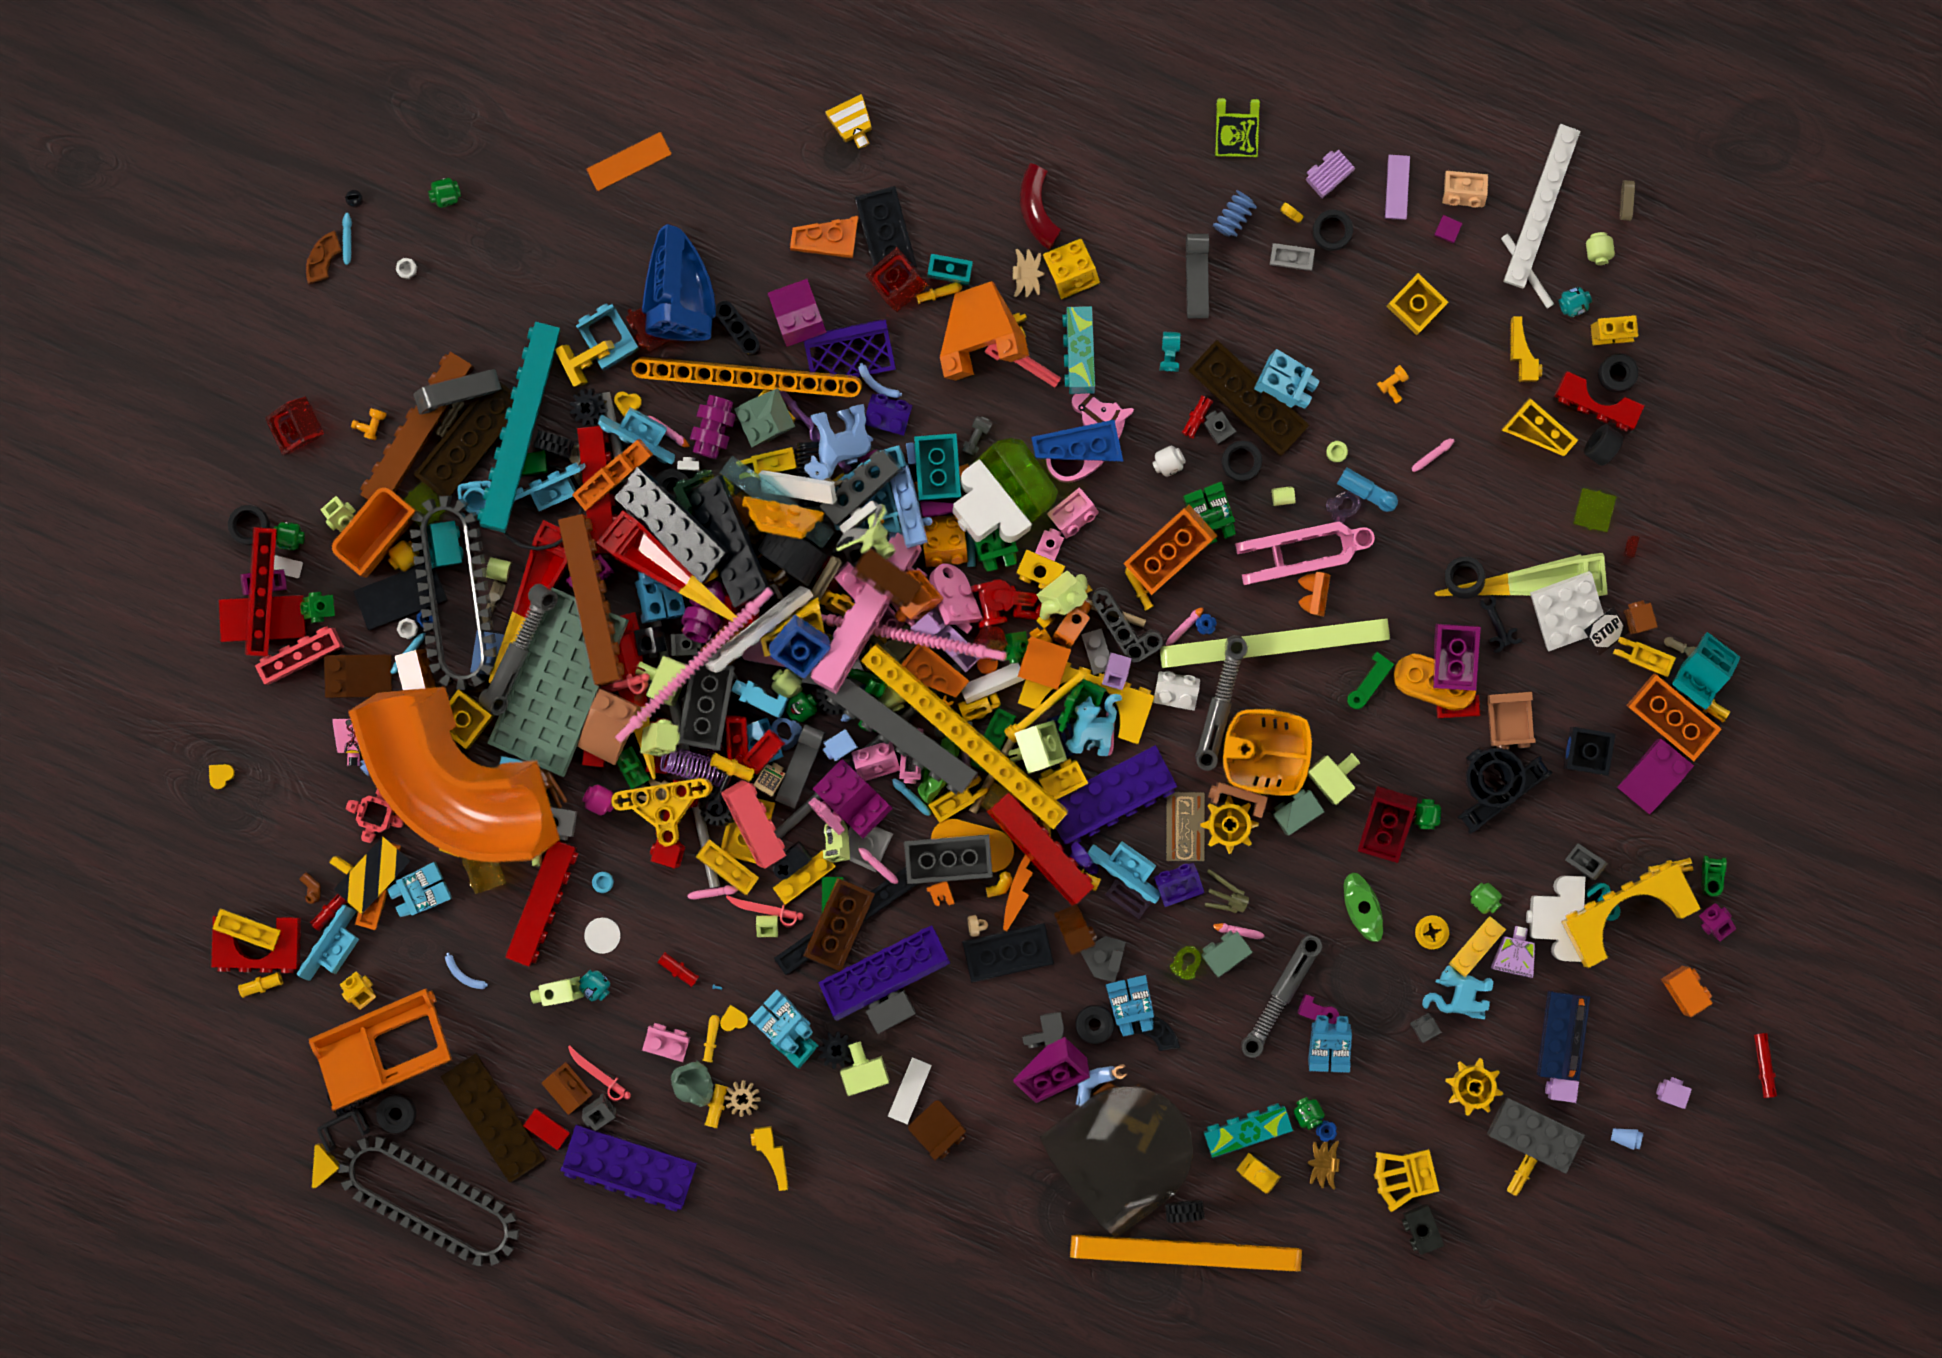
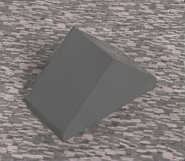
M1577 843L1565 859L1590 880H1596L1608 864L1579 843Z

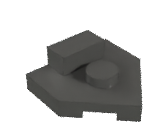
M1104 936L1094 942L1095 946L1080 951L1094 977L1115 982L1126 942Z

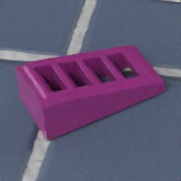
M920 501L923 518L953 514L954 503Z
M284 569L274 570L272 592L287 590ZM250 573L240 574L243 595H249L248 578H250ZM274 574H278V587H275Z

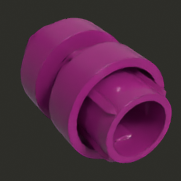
M709 395L707 404L699 405L696 417L702 419L700 428L693 427L690 440L695 441L693 453L717 459L719 450L727 449L730 437L724 435L726 427H733L736 418L735 414L730 413L733 405L732 401Z
M710 580L703 584L724 604L725 596L728 594L724 584L715 580ZM689 599L692 606L685 609L681 620L684 625L683 634L692 641L706 643L710 640L711 636H715L718 633L722 622L718 616L721 615Z

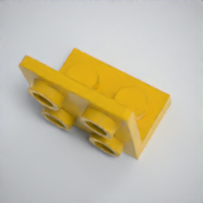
M1082 239L1043 254L1061 299L1100 284L1096 268Z

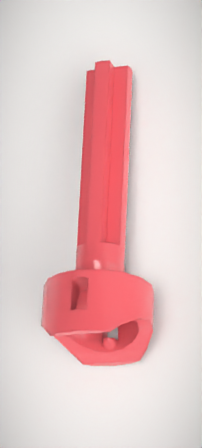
M996 343L989 345L985 353L998 361L999 355ZM1030 357L1014 361L1054 388L1061 380V377Z

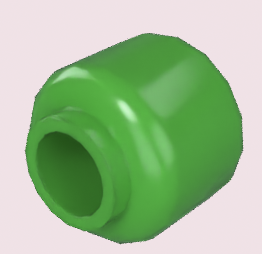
M1480 883L1470 893L1472 896L1471 903L1482 914L1489 912L1494 914L1502 905L1499 903L1502 898L1501 893L1490 883Z

